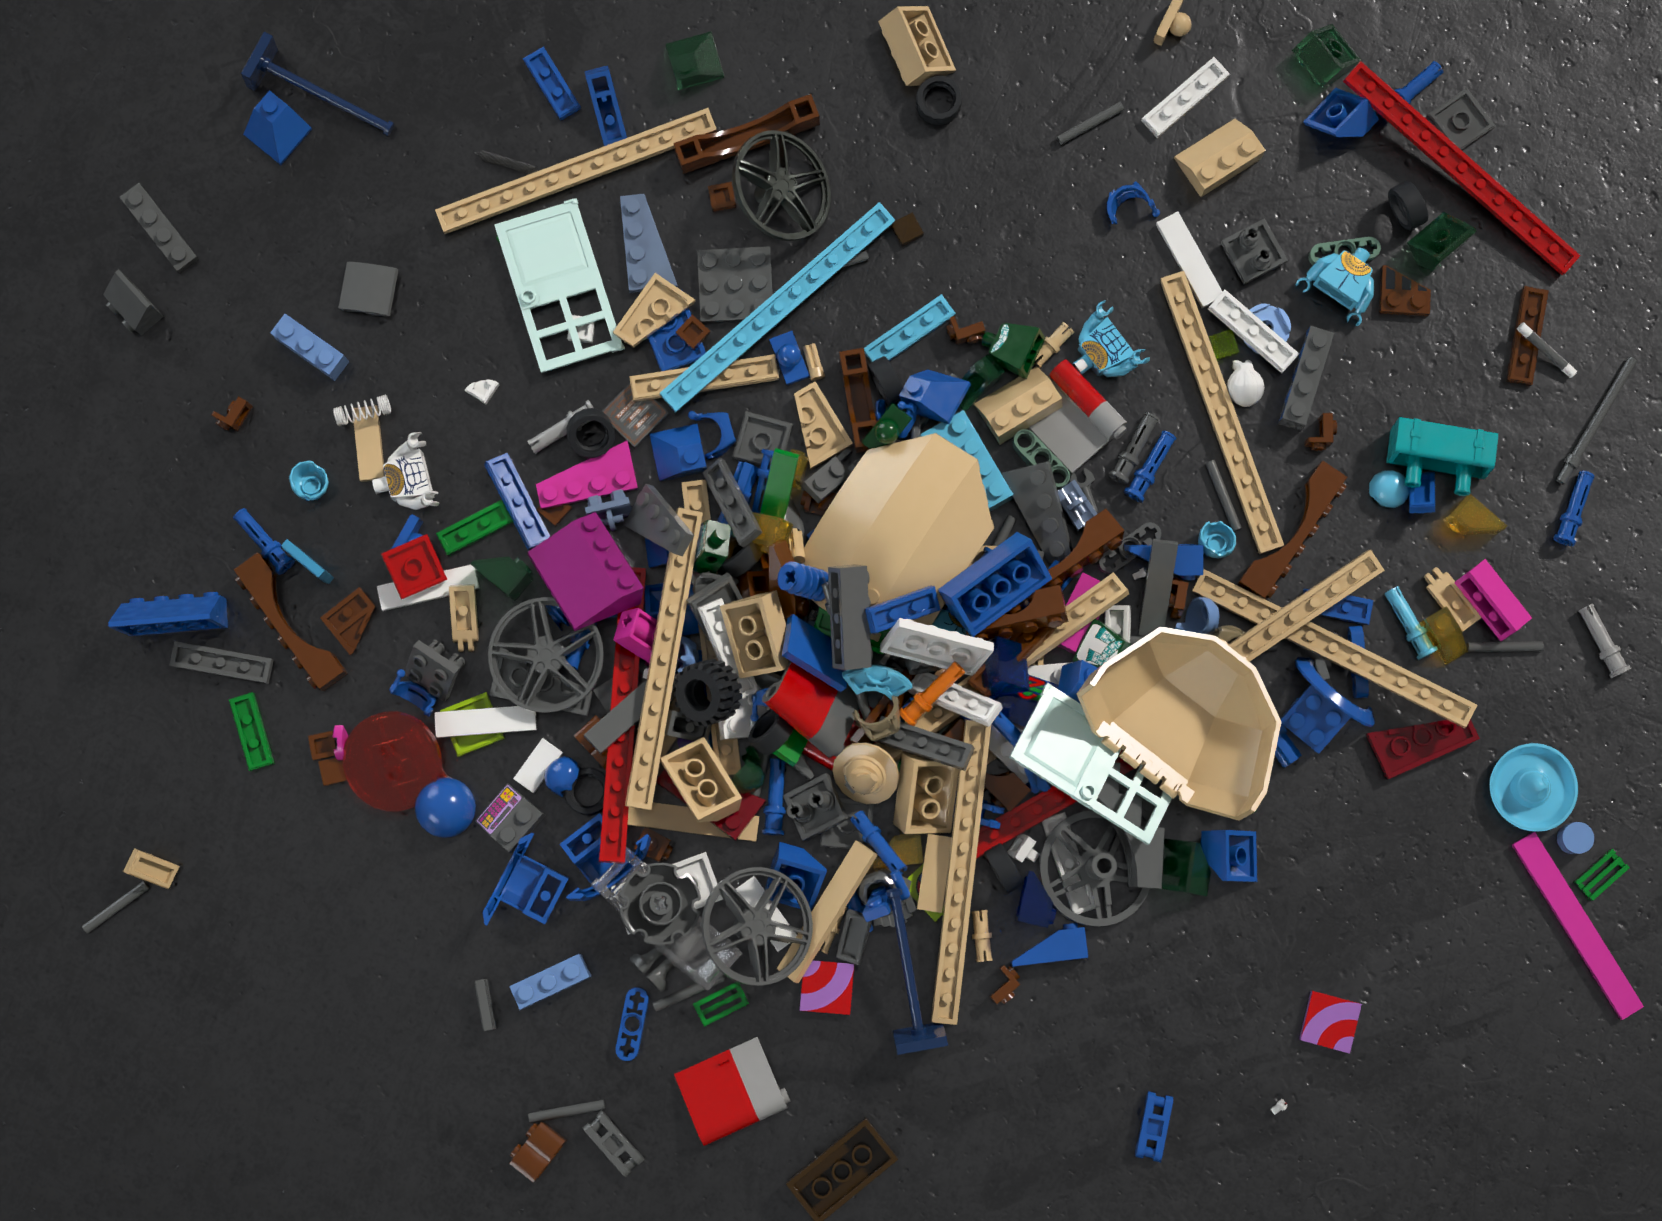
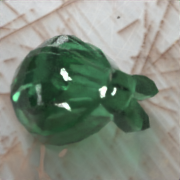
M751 745L745 748L747 753L742 755V760L746 764L731 779L741 794L756 791L763 785L765 780V774L760 766L761 760Z

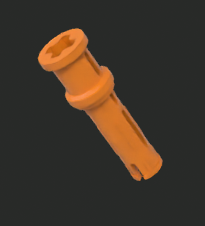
M954 661L922 693H916L913 696L914 699L904 709H899L900 716L909 725L915 726L916 721L925 712L932 710V704L966 673L965 670Z

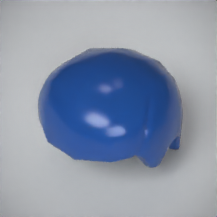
M566 756L552 761L546 768L544 775L548 789L560 797L564 795L562 791L572 790V784L577 779L579 773L577 762L571 757Z

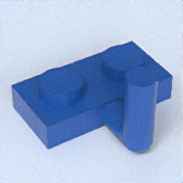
M899 869L892 871L890 875L896 888L902 889L901 901L908 899L910 891ZM880 886L871 892L862 913L866 922L890 914L892 909L891 899L887 897L886 891L892 889L891 887L885 888V886Z

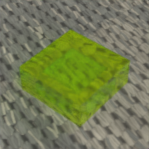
M1231 329L1208 336L1217 361L1239 353Z

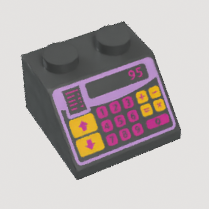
M507 783L475 822L508 852L514 853L520 838L530 834L546 815Z

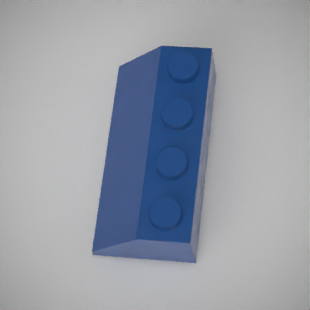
M1016 532L940 587L938 591L950 612L966 631L974 637L1034 593L1035 590H1038L1052 580V577L1032 540Z

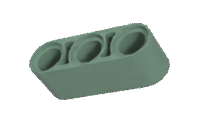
M1027 429L1018 431L1012 443L1016 454L1028 466L1036 464L1034 458L1037 455L1045 456L1047 461H1050L1053 474L1061 473L1064 476L1065 481L1063 483H1056L1057 490L1066 486L1070 479L1068 469L1033 432ZM1021 437L1028 438L1031 445L1023 448L1019 446L1017 440Z

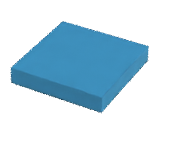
M288 539L281 545L286 552L324 583L329 584L334 579L330 573Z

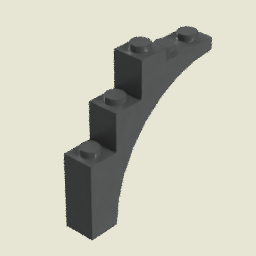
M1114 763L1112 768L1120 773V763ZM1108 776L1096 801L1116 813L1128 789H1119V783ZM1135 795L1124 819L1144 831L1148 822L1141 821L1142 797ZM1111 822L1124 849L1128 867V887L1162 889L1165 828L1158 827L1150 844L1146 845Z

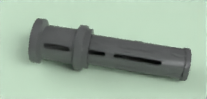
M1149 412L1144 413V417L1133 434L1126 450L1119 453V460L1115 468L1109 472L1108 476L1123 485L1128 484V477L1133 468L1139 464L1138 456L1156 423L1159 421L1157 416Z

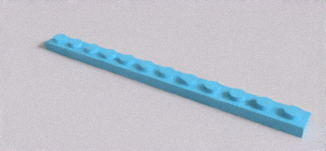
M880 202L876 204L663 389L659 395L676 413L896 220Z

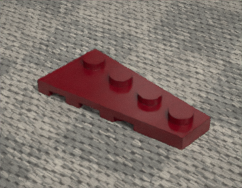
M1471 719L1466 728L1449 720H1442L1366 734L1387 780L1480 739Z
M664 769L657 778L656 783L687 805L666 769ZM738 788L736 789L742 797L739 811L719 821H710L711 824L734 841H737L754 816L757 815L766 803V800Z

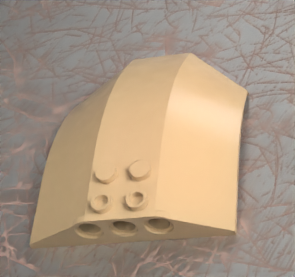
M937 433L868 449L833 499L804 547L805 562L802 564L822 569L827 573L828 567L853 564L867 566L870 577L868 596L871 606L932 585L935 586L940 609L942 610L945 602L938 589L969 567L993 529H995L993 520H991L985 486L982 482L978 459ZM826 599L814 601L818 606L826 610ZM940 611L913 621L925 625H933ZM871 633L870 639L878 642L881 633Z

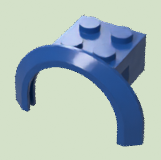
M1297 657L1295 665L1311 685L1281 716V723L1319 754L1350 718L1365 726H1374L1375 717L1370 706L1367 707V710L1362 709L1347 700L1319 675L1313 666L1314 660Z
M599 813L560 843V846L592 885V887L584 890L577 888L566 898L569 901H587L617 884L645 858L650 846L651 837L646 834L637 841V849L633 855L626 847L624 864L599 862L602 815Z
M532 832L520 838L504 873L483 910L484 924L486 926L491 920L500 900L522 911L523 914L546 924L569 877L524 855L535 833Z

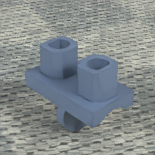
M1075 480L1057 490L1061 506L1077 530L1085 527L1086 521L1097 515V512Z
M622 489L610 493L612 501L602 503L601 496L588 497V507H585L586 515L596 512L604 526L609 525L611 532L616 531L615 523L623 522V518L628 517L632 510L629 498L625 496Z

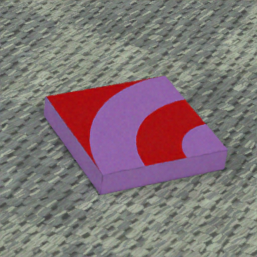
M812 961L802 977L800 1011L850 1015L854 964Z
M1311 991L1299 1040L1350 1054L1362 1004Z

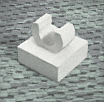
M1023 833L1017 836L1007 851L1009 856L1020 862L1027 858L1035 863L1040 855L1032 849L1036 841Z

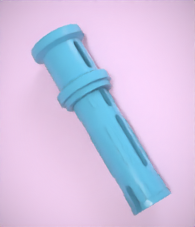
M1399 586L1384 593L1408 634L1406 635V640L1411 642L1418 654L1417 659L1421 660L1437 651V646H1433L1426 634L1428 630L1424 626L1421 627Z

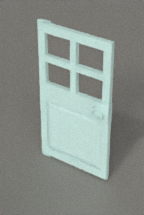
M577 198L564 201L563 204L494 224L541 373L608 352L614 353L625 349L621 339L613 334L617 326L578 208ZM596 289L602 311L573 320L566 298ZM560 301L566 322L537 331L530 310ZM605 319L612 340L582 349L576 327ZM569 330L575 352L546 360L540 339Z
M1047 683L1009 758L1146 845H1149L1172 797L1163 791L1159 798L1140 786L1144 778L1139 772L1143 766L1141 764L1133 780L1113 769L1112 767L1121 748L1117 753H1114L1102 744L1103 738H1099L1092 732L1081 704ZM1108 776L1128 788L1116 813L1096 801ZM1135 794L1155 806L1144 831L1124 819Z

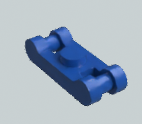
M1147 1092L1135 1157L1143 1159L1145 1156L1152 1158V1161L1161 1162L1173 1105L1172 1096L1165 1095V1097L1156 1096L1154 1092ZM1154 1106L1162 1107L1161 1115L1153 1113ZM1147 1139L1156 1141L1155 1148L1146 1146Z

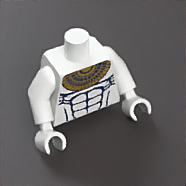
M422 432L410 433L408 440L394 451L388 458L387 463L383 464L385 477L372 480L376 494L389 491L391 498L397 501L399 505L414 510L429 505H439V502L433 501L434 495L438 494V492L432 489L424 453L417 449V447L426 445V441L418 442V437Z

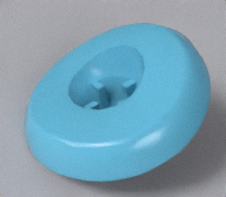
M1524 744L1509 750L1496 763L1490 777V794L1494 806L1509 823L1523 830L1547 831L1559 826L1571 814L1577 801L1578 782L1574 768L1561 752L1544 744Z

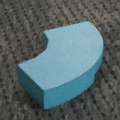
M871 665L872 667L852 669L842 672V677L856 695L865 691H876L885 694L892 700L891 696L898 697L913 688L912 683L907 677L886 666Z

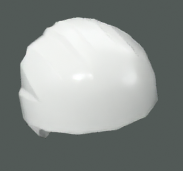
M1234 360L1232 369L1235 371L1231 374L1227 383L1230 398L1234 403L1242 407L1252 406L1263 396L1265 388L1263 379L1254 370L1250 360H1246L1245 363Z

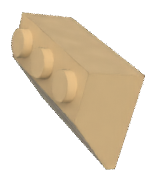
M898 6L878 21L906 86H918L927 78L946 76L956 71L928 6Z
M1233 119L1174 156V159L1199 196L1202 197L1261 160L1266 150L1251 129L1238 120Z
M1036 366L1031 369L1027 379L1019 376L979 400L974 406L999 445L1014 437L1018 431L1029 428L1063 407L1062 397L1051 380Z
M777 590L750 596L720 606L740 679L786 669L790 661L782 656L786 622Z
M705 737L660 758L662 765L697 822L719 821L739 811L742 797Z
M902 752L893 824L905 834L951 833L959 769L911 753Z

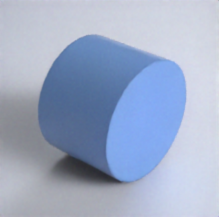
M1568 823L1559 829L1557 843L1565 853H1585L1593 846L1594 833L1585 823Z

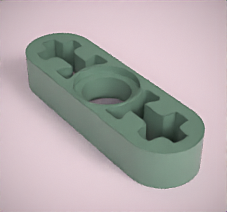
M1374 237L1319 243L1311 249L1308 258L1309 262L1314 265L1320 259L1315 257L1318 250H1321L1322 254H1329L1331 248H1333V253L1338 254V249L1346 246L1353 255L1357 250L1355 245H1357V248H1364L1366 244H1369L1370 247H1374V250L1367 261H1372L1380 253L1381 245Z

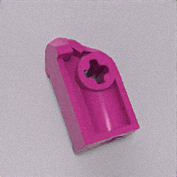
M639 608L623 611L613 640L645 660V665L649 666L657 620Z

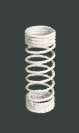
M387 395L377 397L379 414L375 409L372 399H370L372 415L364 400L366 418L359 402H357L359 419L353 405L350 404L353 421L345 405L346 418L341 406L334 408L333 412L337 425L339 427L347 425L348 418L352 423H354L355 418L360 421L361 415L364 419L368 418V414L373 418L374 411L378 416L381 415V411L384 415L391 413Z

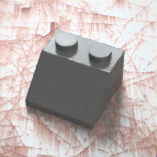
M119 269L114 273L103 294L109 301L106 303V306L115 315L120 313L123 316L124 320L122 323L131 333L135 330L142 336L164 316Z

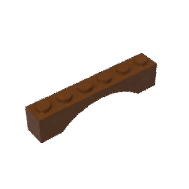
M809 94L789 101L769 114L746 124L719 132L695 135L673 143L683 174L737 155L741 146L758 133L776 130L793 135L819 126L820 116L813 97ZM770 139L754 144L749 150L770 143Z
M1322 460L1305 484V510L1295 535L1279 551L1266 558L1253 561L1236 585L1263 599L1266 596L1270 599L1278 588L1275 585L1280 576L1284 578L1290 571L1292 566L1289 562L1293 556L1298 558L1306 547L1302 544L1306 537L1312 538L1319 528V525L1316 524L1321 516L1325 518L1332 509L1333 505L1330 502L1334 496L1339 498L1347 487L1343 484L1347 476Z
M1107 509L1086 521L1084 532L1077 546L1059 564L1048 569L1052 580L1039 589L1056 585L1061 586L1065 579L1076 577L1081 573L1084 566L1089 563H1096L1102 558L1103 553L1109 549L1113 551L1122 544L1124 529ZM1034 593L1005 614H1015L1022 611L1024 607L1031 603Z
M257 552L234 569L238 575L235 578L236 582L243 590L248 589L252 595L249 600L257 610L261 608L266 614L263 617L264 621L271 629L276 628L280 636L277 637L279 642L285 649L290 648L294 653L293 661L299 669L304 667L309 674L306 679L314 689L318 687L320 690L325 691L348 674L333 653L306 643L289 626L278 602L277 574L260 553Z

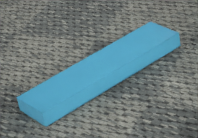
M941 294L864 348L865 356L870 363L882 356L887 357L891 361L946 323L950 317L956 316V313Z

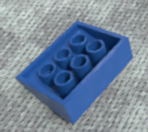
M218 592L203 593V597L195 598L193 594L179 595V599L169 600L168 596L154 597V601L147 602L144 601V598L129 599V603H123L118 607L109 620L108 626L128 636L228 628L227 600L219 595Z

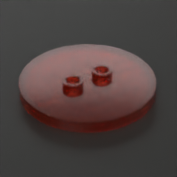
M387 711L364 719L352 730L344 747L343 768L350 787L364 802L384 811H403L414 807L420 791L440 778L442 757L435 736L424 723L406 713Z

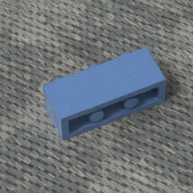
M287 314L282 316L270 332L277 341L334 381L349 363V360L342 353Z
M577 954L509 987L521 1010L589 979L592 975L583 955Z

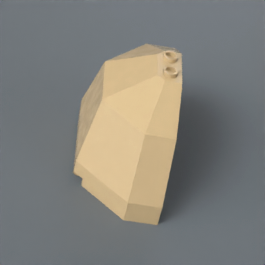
M1159 627L1092 672L1077 692L1078 699L1092 732L1099 738H1103L1101 743L1114 753H1117L1121 748L1123 751L1119 757L1134 769L1140 764L1143 765L1139 772L1155 785L1161 779L1162 783L1159 788L1173 799L1178 794L1180 801L1186 806L1240 821L1254 813L1268 791L1281 720L1256 667L1249 662L1248 658L1234 651L1225 640L1213 635Z

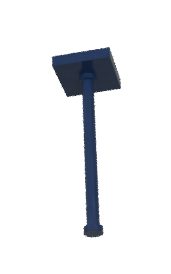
M263 32L241 73L248 88L256 92L265 73L268 71L384 131L383 134L390 135L394 127L393 122H386L272 63L278 48L273 36Z
M889 889L886 892L887 897L891 899L913 1027L893 1030L897 1055L948 1046L947 1036L942 1023L923 1025L900 897L902 889Z

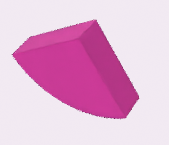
M335 725L333 738H337V749H334V754L337 760H346L350 738L344 725Z

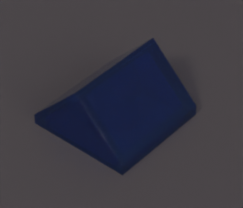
M998 636L992 639L990 642L994 643V651L983 663V665L985 664V670L982 674V686L984 688L987 687V690H991V696L1030 692L1027 658L1020 662L1017 661V656L1022 652L1021 643Z

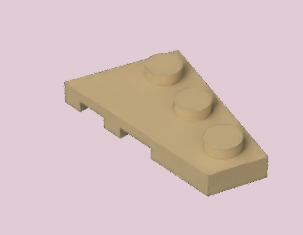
M654 273L619 322L613 334L634 348L696 301Z
M816 382L794 393L811 470L848 447L853 446V442Z

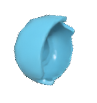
M313 461L299 462L292 468L289 476L293 492L298 497L308 501L321 498L326 493L329 485L325 470Z
M1393 470L1381 471L1375 474L1369 483L1370 496L1380 506L1396 508L1404 504L1409 497V487L1404 485L1406 478L1401 473Z
M1208 521L1199 532L1198 544L1203 545V553L1206 556L1217 559L1223 558L1233 552L1236 546V535L1232 528L1222 521L1214 523Z

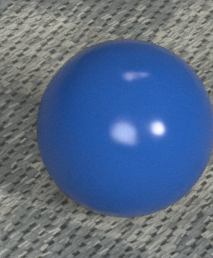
M438 778L429 782L421 789L415 803L416 817L422 828L428 833L441 838L457 836L464 832L472 823L476 810L475 799L470 789L461 781L453 778Z

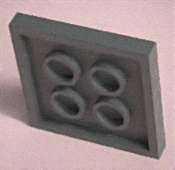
M770 246L697 250L700 321L702 324L742 322L773 295Z

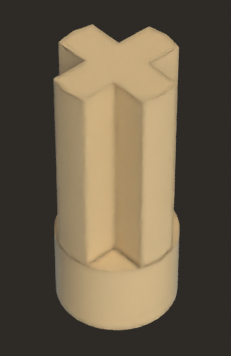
M812 343L803 346L811 381L824 378L825 374L821 366L816 344Z
M793 528L791 532L787 533L789 549L794 561L802 564L805 562L802 531Z

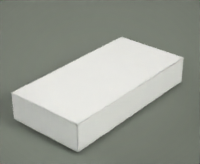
M542 738L513 779L535 794L545 780L546 768L552 761L560 758L563 752Z

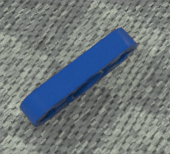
M1349 626L1347 628V640L1365 649L1362 626ZM1351 672L1354 698L1368 697V680Z
M640 987L629 990L625 998L616 1044V1054L624 1061L636 1058L640 1049L649 1003L647 991ZM637 991L641 992L640 996L644 998V1002H640L637 1009L643 1010L642 1016L635 1012L627 1013L628 1007L630 1009L634 1008V1001L630 1000L631 995H636ZM631 1016L636 1017L640 1022L639 1028L634 1032L629 1031L625 1026L627 1018ZM623 1033L630 1036L638 1035L637 1041L631 1039L630 1045L634 1048V1053H629L628 1056H624L625 1053L621 1050V1046H625L628 1039L622 1038Z

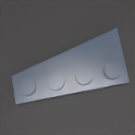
M645 195L620 196L629 292H642L654 273L678 288Z

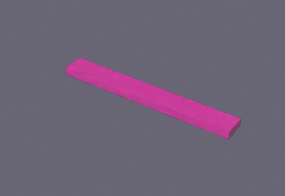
M1532 832L1512 844V847L1620 1020L1643 1008L1642 1002L1537 834Z

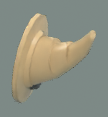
M866 742L853 743L845 747L834 760L833 775L835 783L845 795L854 801L864 804L881 803L890 798L898 787L899 772L897 764L890 754L879 746Z

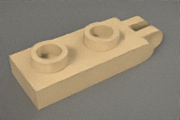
M1435 567L1432 569V573L1437 578L1436 580L1430 573L1424 575L1425 580L1429 584L1426 588L1458 630L1463 632L1478 621L1481 616L1456 586L1450 574L1447 572L1443 574Z
M475 584L450 585L449 596L453 643L458 642V651L464 652V642H468V651L472 652L474 651V642L479 640Z

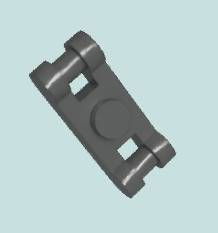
M601 1110L593 1122H588L582 1128L620 1173L627 1177L632 1172L631 1169L636 1164L640 1165L645 1159ZM604 1126L608 1132L601 1137L597 1131ZM624 1151L630 1155L625 1162L619 1158Z

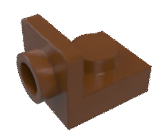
M238 396L236 401H232L229 405L226 417L215 411L211 415L217 419L215 424L228 431L231 427L238 431L253 406Z
M804 490L800 505H804V513L823 517L837 493H831L818 504Z
M1173 577L1168 608H1172V618L1180 619L1185 608L1189 583Z
M645 827L638 841L646 834L651 837L646 856L659 863L663 859L667 861L674 848L670 846L672 840Z

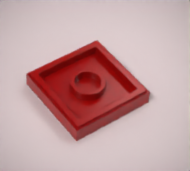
M427 534L381 553L401 600L447 580Z

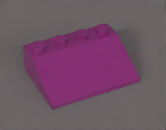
M596 512L574 520L531 549L527 554L574 631L641 604L644 587Z

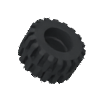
M716 659L701 661L684 667L683 671L678 673V680L674 681L673 685L676 688V691H673V697L677 699V702H675L676 707L681 709L679 713L682 716H687L686 720L689 723L694 722L696 726L712 725L729 719V717L736 713L735 710L739 709L741 704L738 700L742 699V693H740L739 689L742 686L741 683L738 684L737 679L739 677L737 673L733 674V668L730 665L725 666L724 661H717ZM705 683L711 692V702L707 699L704 692Z

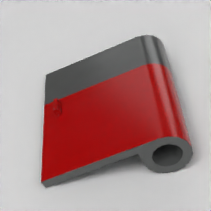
M789 661L781 680L771 685L762 698V701L828 758L836 757L843 751L845 747L844 742L854 722L852 713H854V710L859 711L860 709L855 692L848 683L846 689L840 692Z

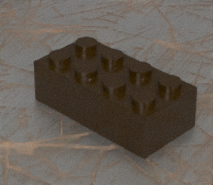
M865 1117L786 1181V1185L814 1221H824L894 1164L898 1157Z

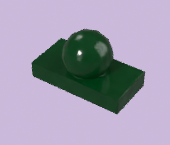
M891 403L862 440V443L869 449L893 444L912 420V417L899 409L894 403Z

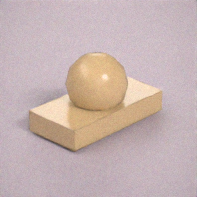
M1172 0L1153 40L1155 44L1162 46L1169 31L1174 36L1180 37L1186 35L1191 30L1192 23L1190 17L1186 13L1179 12L1184 0Z
M134 848L123 872L169 889L179 866Z

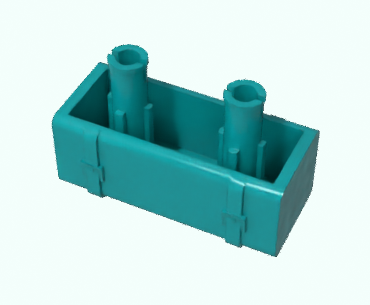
M1399 417L1390 430L1386 463L1407 466L1404 485L1412 488L1421 486L1422 469L1455 474L1454 494L1468 496L1470 495L1471 477L1486 479L1495 467L1498 433L1487 432L1483 429L1475 430L1421 421V419Z

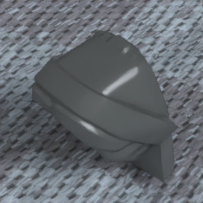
M882 868L868 874L861 881L859 896L865 906L874 889L880 886L896 888L889 868ZM902 876L910 891L912 881ZM911 895L908 899L901 901L905 923L917 911ZM892 909L890 914L874 919V926L895 927Z

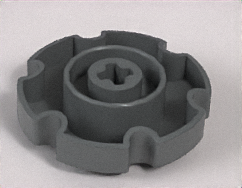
M652 863L646 866V874H640L638 871H635L625 882L620 897L625 899L626 906L621 907L619 913L629 933L635 935L637 932H641L644 935V943L656 946L669 945L674 943L673 937L675 934L685 937L695 927L700 911L695 909L694 903L701 900V895L697 884L688 873L684 876H679L676 873L677 866L673 864ZM663 898L666 909L661 908L657 910L655 908L657 904L654 902V899L659 900Z

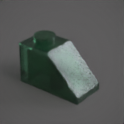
M989 354L977 361L962 378V380L971 383L959 405L965 412L991 389L1005 372Z

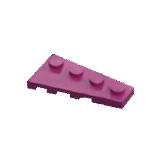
M628 441L609 449L607 453L599 457L590 458L536 484L541 509L586 501L588 497L595 495L601 497L610 496V493L620 489L623 492L638 490Z

